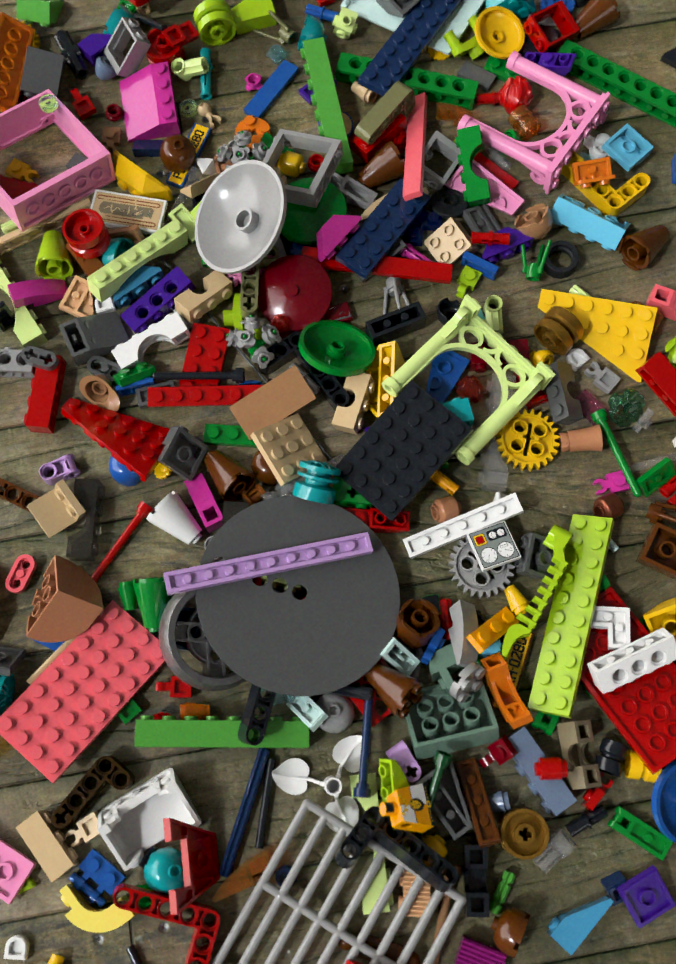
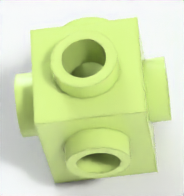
M342 6L339 16L335 14L332 23L335 26L333 33L341 39H349L350 35H354L358 24L355 22L358 13Z

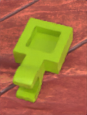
M465 265L457 279L459 287L456 296L463 299L468 289L473 291L482 273Z

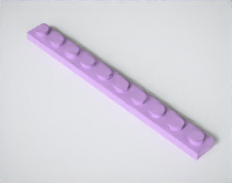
M368 532L164 572L163 577L167 595H173L372 554L373 548Z

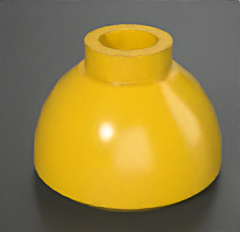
M549 350L532 351L529 354L530 361L534 367L540 361L547 365L552 364L554 361V354Z

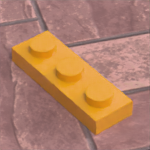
M505 606L466 638L477 652L481 654L507 633L510 626L518 624L519 620Z

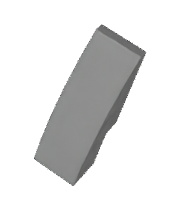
M334 172L330 183L341 191L347 204L367 209L377 196L376 192L347 175L344 178Z
M458 600L449 608L453 626L448 629L457 665L466 667L472 662H477L478 652L466 637L478 628V619L474 604Z

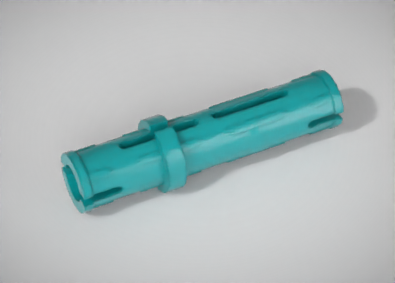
M209 48L200 49V57L204 56L207 59L209 71L201 75L200 97L203 100H210L212 98L211 71L213 69L211 50Z

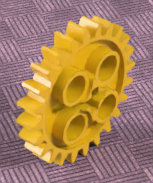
M524 408L522 414L518 412L495 435L499 438L496 439L495 444L500 445L497 448V452L503 451L500 458L507 457L506 464L513 462V469L520 465L521 471L527 467L529 472H531L533 466L539 470L540 464L546 467L547 461L551 462L553 460L552 455L556 456L558 452L556 448L560 444L555 441H558L560 436L554 435L557 433L558 428H552L554 422H547L548 415L542 418L541 411L535 415L534 409L527 413L526 408ZM528 424H531V431L528 439L529 444L527 446V456H524L523 452L526 444L525 437L528 433ZM520 426L524 431L518 432L515 430V427ZM534 430H540L543 435H536ZM517 444L521 450H514L511 445ZM531 448H537L540 454H534Z

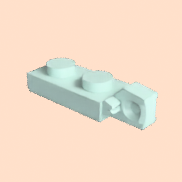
M286 695L289 698L286 705L313 732L329 717L310 697Z

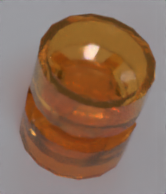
M527 105L517 107L508 117L509 124L513 129L517 130L516 132L519 133L524 141L535 136L542 126L539 120L532 116L533 114Z

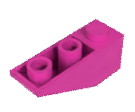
M200 473L194 476L192 481L185 480L184 483L207 531L210 533L221 528L226 521L203 474Z

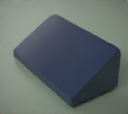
M135 140L132 147L134 157H160V147L164 140Z

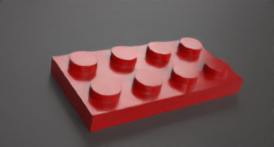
M193 322L182 372H222L228 349L226 334L231 329ZM180 380L179 387L219 386L220 380Z

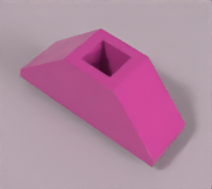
M333 215L316 234L318 260L320 262L325 258L329 260L336 253L334 248L337 245L341 247L348 240L346 235L349 232L353 234L360 227L357 223L362 218L357 215Z

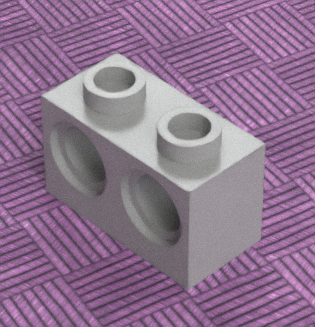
M11 347L0 349V377L32 379L35 376V369L28 364L24 365L25 361L21 357L22 350H15ZM34 353L32 355L28 354L29 359L30 357H36Z

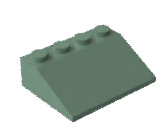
M439 684L424 687L421 690L424 693L423 698L418 704L414 703L411 706L410 712L405 718L416 761L434 757L436 750L451 753L492 743L499 739V727L484 684L477 692L472 691L467 700L462 704L454 697H449L446 690L442 692Z

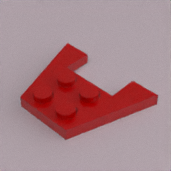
M163 818L165 842L180 840L184 887L169 890L170 914L175 915L220 880L217 839L214 832L172 818Z

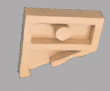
M75 275L58 306L60 310L75 317L93 315V294L89 291L86 279Z

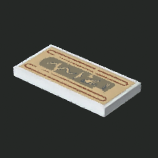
M95 189L90 209L101 215L107 228L116 229L138 225L142 233L153 234L162 228L168 203L167 200Z

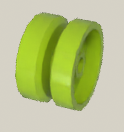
M205 0L194 10L193 18L200 34V39L204 44L220 46L226 44L236 34L237 28L229 4L225 0Z

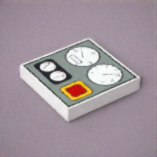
M505 521L467 533L466 535L482 572L521 558Z

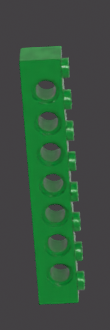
M566 39L558 53L577 54L572 69L568 74L605 93L609 92L611 96L676 128L675 93Z
M341 52L336 67V81L353 84L355 81L358 82V78L373 59ZM413 67L402 80V83L414 90L415 96L425 92L428 96L427 101L467 110H473L479 84L478 81L472 79H464L454 75H446Z

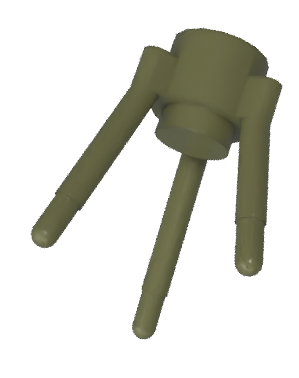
M269 10L268 13L282 26L278 32L280 38L254 29V32L275 40L282 45L285 43L290 45L295 40L297 33L277 14L275 15Z

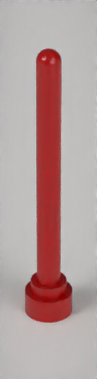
M143 501L138 504L135 517L92 574L91 578L96 583L142 519L154 511L153 508Z

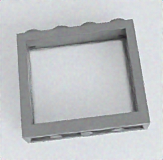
M280 129L262 161L274 168L285 146L326 153L309 189L284 184L287 202L317 208L343 156L342 142L338 139Z

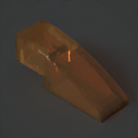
M268 848L240 865L220 886L212 898L213 902L215 903L256 885L257 881L254 875L264 871L271 859Z

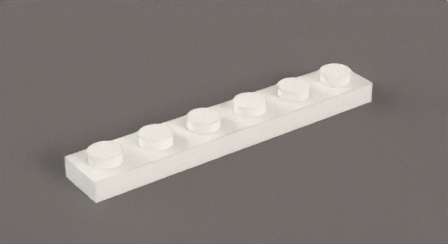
M513 493L402 540L410 559H413L466 537L467 533L502 522L524 513L516 493Z

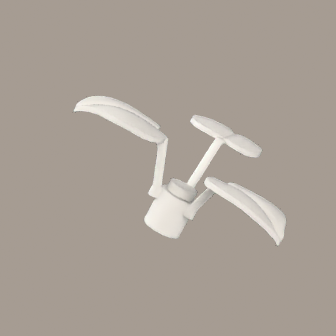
M362 735L345 737L335 745L332 757L337 763H340L336 776H328L324 781L308 777L309 767L306 762L299 758H290L272 771L275 783L279 788L291 795L304 793L307 789V781L323 786L324 790L329 795L334 796L335 801L328 803L325 809L355 827L359 819L358 805L350 796H343L339 800L338 794L342 790V783L339 779L343 767L348 772L359 771ZM329 822L326 823L330 829L335 832L338 831L339 828Z

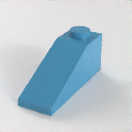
M604 896L563 913L558 918L555 916L547 926L549 930L546 933L572 956L614 901Z

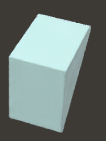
M394 637L380 653L382 658L399 672L409 676L421 662Z

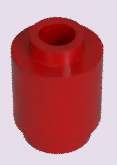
M560 757L538 758V762H534L535 776H539L540 780H562L563 777L568 776L566 759H561Z

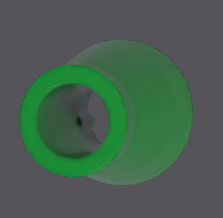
M133 581L119 583V588L117 589L124 610L137 609V598Z

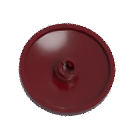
M303 255L281 257L272 262L259 279V308L264 317L279 329L290 332L302 331L310 323L322 320L330 309L333 298L331 280L325 269L312 258Z

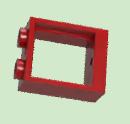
M562 0L531 15L523 25L525 32L532 40L538 52H550L563 45L566 39L571 41L580 31L579 26ZM549 17L553 19L563 35L552 42L548 41L538 25L539 22Z

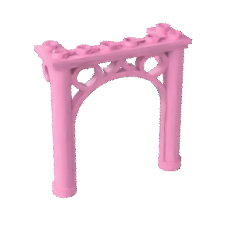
M513 51L506 63L507 69L554 91L562 98L566 107V117L560 128L543 140L521 142L465 114L461 118L457 130L479 125L483 143L512 157L532 171L530 173L531 179L537 184L544 185L545 193L549 194L552 189L555 190L560 182L558 177L561 174L562 167L570 162L572 153L578 151L583 138L586 139L589 136L591 127L593 126V129L596 130L599 124L605 122L608 115L606 111L611 103L609 102L610 93L597 94ZM578 108L580 116L574 115L572 110ZM572 123L579 124L576 130L573 129ZM568 139V141L563 146L561 140ZM555 146L558 150L554 154H547L544 151V147ZM538 149H540V154H538V153H536V152H534V151H532V150H538Z

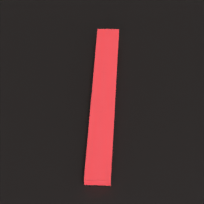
M425 92L415 96V106L408 115L403 182V198L405 201L423 196L428 99Z

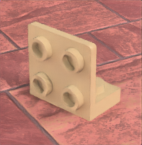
M452 217L424 241L428 250L439 263L453 264L465 251L474 254L479 250L476 244H471V237L461 223Z
M63 479L55 484L53 490L27 505V508L48 538L55 536L76 523L86 513Z

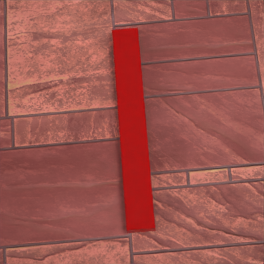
M303 246L302 255L312 258L324 269L353 272L335 260V256L340 250H335L336 253L329 260L325 258L320 262L318 260V248ZM385 256L370 275L450 284L453 264Z

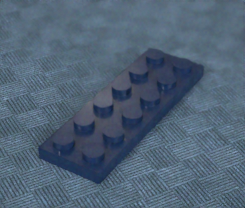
M401 178L335 256L336 261L364 279L369 277L431 200V197L423 192V196L405 201L403 198L404 180Z

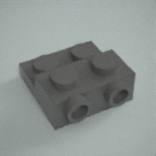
M180 425L178 427H171L162 443L165 447L157 461L185 480L192 481L209 447L203 444L201 438L189 434L187 428Z
M532 532L524 534L520 538L521 558L514 563L515 567H517L516 573L532 579L538 578L542 580L545 575L553 579L554 576L547 572L550 565L554 567L555 564L551 562L553 550L543 545L546 537Z

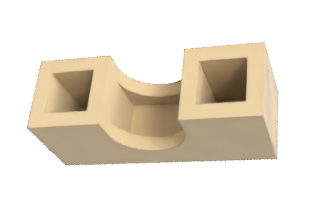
M215 270L203 278L205 293L196 294L188 288L175 297L174 302L177 313L191 324L208 311L216 308L222 301L230 298L233 294L232 281L223 273Z
M362 373L346 377L343 388L349 395L355 396V401L348 407L337 406L331 423L335 430L357 435L359 429H362L364 412H367L369 409V397L371 393L373 394L376 385L370 374Z

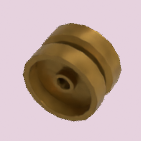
M553 306L547 311L544 318L540 319L534 326L533 332L537 340L547 350L552 351L556 355L563 356L570 351L574 345L573 343H576L583 336L584 328L571 312L562 307Z
M513 808L505 812L499 819L497 827L502 840L500 844L510 855L522 860L534 859L540 856L547 848L550 838L549 828L544 818L537 812L527 808ZM520 830H525L524 837L519 835Z

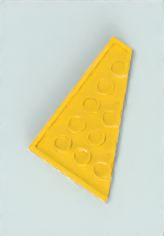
M541 289L538 309L546 314L551 307L559 306L571 312L584 328V334L580 340L636 382L641 383L642 378L635 370L646 361L657 307Z

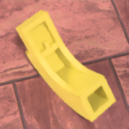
M69 883L59 890L62 894L61 899L67 907L72 908L65 915L67 919L78 928L88 932L102 933L112 931L124 925L138 914L120 909L114 903L105 909L94 908L73 887V883ZM124 895L120 897L118 900L126 901L128 897L127 895Z

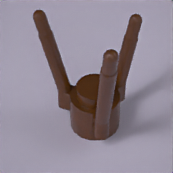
M658 501L656 504H650L645 518L650 519V523L655 524L662 521L663 518L676 523V518L666 515V510L662 509L676 510V505L663 504Z

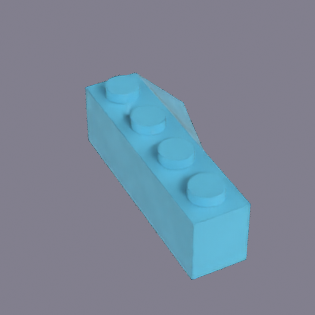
M564 194L558 196L551 210L553 223L557 225L563 224L569 227V231L585 235L584 238L588 241L601 243V247L606 250H616L631 223L627 221L624 224L619 223L617 217L613 215L603 216L601 215L602 212L597 208L588 207L587 209L584 207L585 204Z

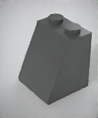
M27 46L20 87L25 97L32 98L47 89L57 98L59 97L66 65L64 55Z

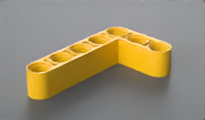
M575 151L572 153L570 162L567 165L564 164L561 171L573 185L571 164L584 161ZM638 173L617 190H614L609 184L599 186L598 182L592 183V187L581 189L580 186L575 187L604 215L617 217L645 194L650 184V177L646 173Z

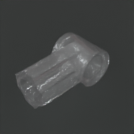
M559 828L550 836L544 852L532 860L547 874L562 858L564 859L570 855L577 844L562 828Z

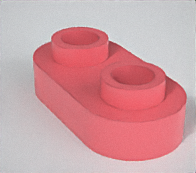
M23 554L15 560L5 581L8 591L20 594L26 590L37 568V562L32 556ZM30 563V566L25 569L24 565ZM17 581L21 582L19 587L15 586Z

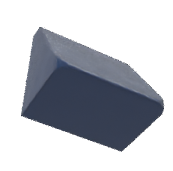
M616 871L602 878L600 881L607 896L614 901L612 906L614 907L623 902L616 889L627 882L621 872Z

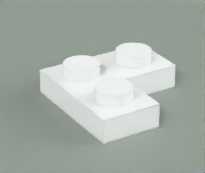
M596 606L591 628L608 629V650H616L630 643V608Z

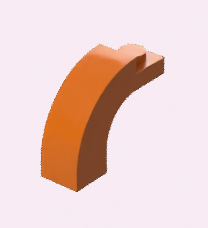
M498 652L481 659V666L486 669L484 676L506 723L509 722L511 727L516 729L532 722V715L519 697L511 679L508 664L502 655Z

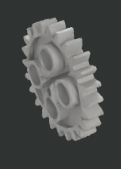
M467 536L465 537V543L459 540L460 548L454 546L453 551L455 553H450L449 556L454 561L448 562V565L453 567L449 570V574H455L451 581L458 580L459 582L456 588L463 586V594L469 590L470 597L477 593L479 599H481L484 593L488 599L490 598V592L497 596V589L504 591L505 587L503 584L509 585L510 581L507 578L514 576L509 570H514L515 566L507 563L500 566L501 570L499 571L490 569L487 572H482L481 568L477 567L479 563ZM462 561H470L472 568L465 569L462 566ZM476 576H483L486 579V583H477Z

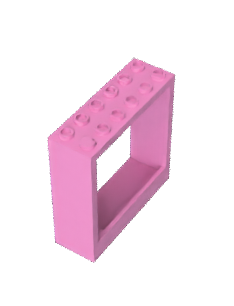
M49 89L0 113V151L55 123L88 159L13 200L0 186V207L22 232L95 192V189L99 190L116 180L111 153ZM49 99L55 100L58 105L54 111L45 112L42 110L41 105L44 101Z

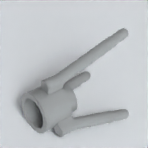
M388 278L386 280V287L383 288V315L387 314L388 294L395 296L398 309H401L400 294H402L406 306L410 305L400 278Z

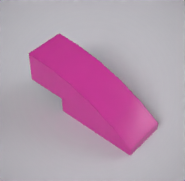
M35 279L8 284L9 295L15 308L29 304L37 307L61 300L68 290L65 281L62 279Z

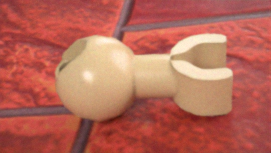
M203 102L198 106V113L202 117H207L210 127L214 129L212 120L222 124L221 118L218 115H213L211 106Z

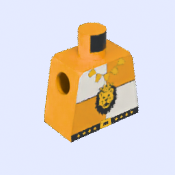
M426 783L397 789L387 796V802H381L379 806L381 816H390L391 825L394 829L424 833L435 826Z

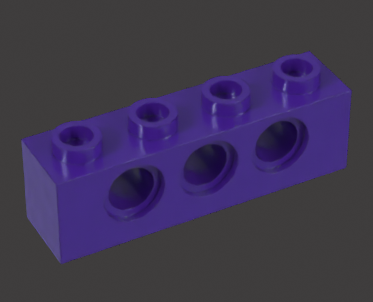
M176 266L120 316L136 334L148 329L151 324L163 320L168 312L175 309V297L188 288L193 292L196 287L181 269ZM174 288H177L176 292L171 293ZM163 300L161 305L156 306L159 301ZM145 313H148L147 317L142 318Z

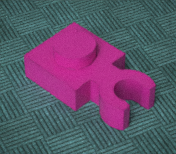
M622 470L606 474L604 476L605 480L596 479L592 483L593 485L599 484L602 486V490H598L596 495H602L606 490L616 494L631 489Z

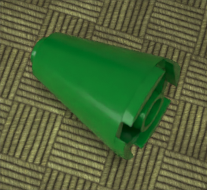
M164 577L133 579V587L144 628H149V632H159L161 616L171 599V595H167Z

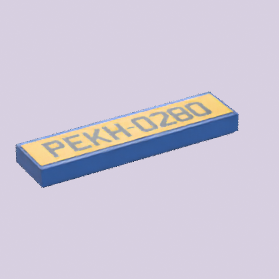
M198 123L194 124L188 136L194 144L196 158L200 157L212 133L210 127ZM196 159L195 164L190 170L187 169L183 173L170 172L166 180L167 185L179 189L184 188L195 168Z

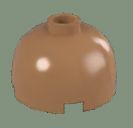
M536 204L527 208V213L523 216L521 214L518 215L514 225L524 235L532 237L534 240H541L551 230L553 216L548 206Z

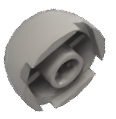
M325 693L317 699L316 704L329 716L319 726L323 731L338 734L346 731L352 725L355 718V707L349 697Z

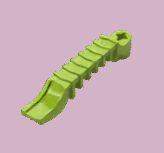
M557 524L553 525L543 542V545L553 550L551 562L555 565L554 567L550 565L547 572L554 577L551 579L545 575L542 579V582L549 587L546 589L540 585L537 592L544 597L542 599L536 595L533 597L532 602L538 605V608L535 609L529 604L526 606L525 611L533 615L532 620L520 612L518 613L516 619L528 627L514 624L507 630L502 646V657L505 660L513 645L518 640L529 637L532 630L536 628L538 619L540 620L543 614V609L545 610L548 605V599H551L553 590L558 586V580H561L563 576V570H566L568 562L565 561L564 550L573 534Z

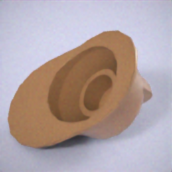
M88 375L82 378L79 388L86 399L99 407L115 412L118 411L120 399L108 377L104 375Z

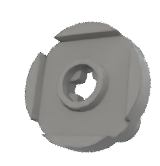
M475 662L467 665L459 673L461 677L459 682L456 683L454 681L452 683L449 694L461 704L464 703L472 691L477 692L483 685L481 679L485 675L486 669Z

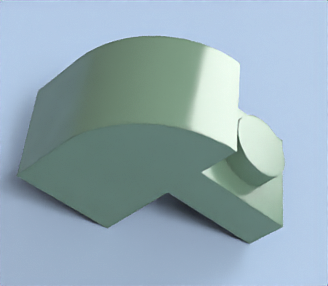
M452 644L437 650L429 663L432 682L437 680L442 692L446 690L450 697L449 691L453 683L450 674L463 669V667L458 666L456 663Z

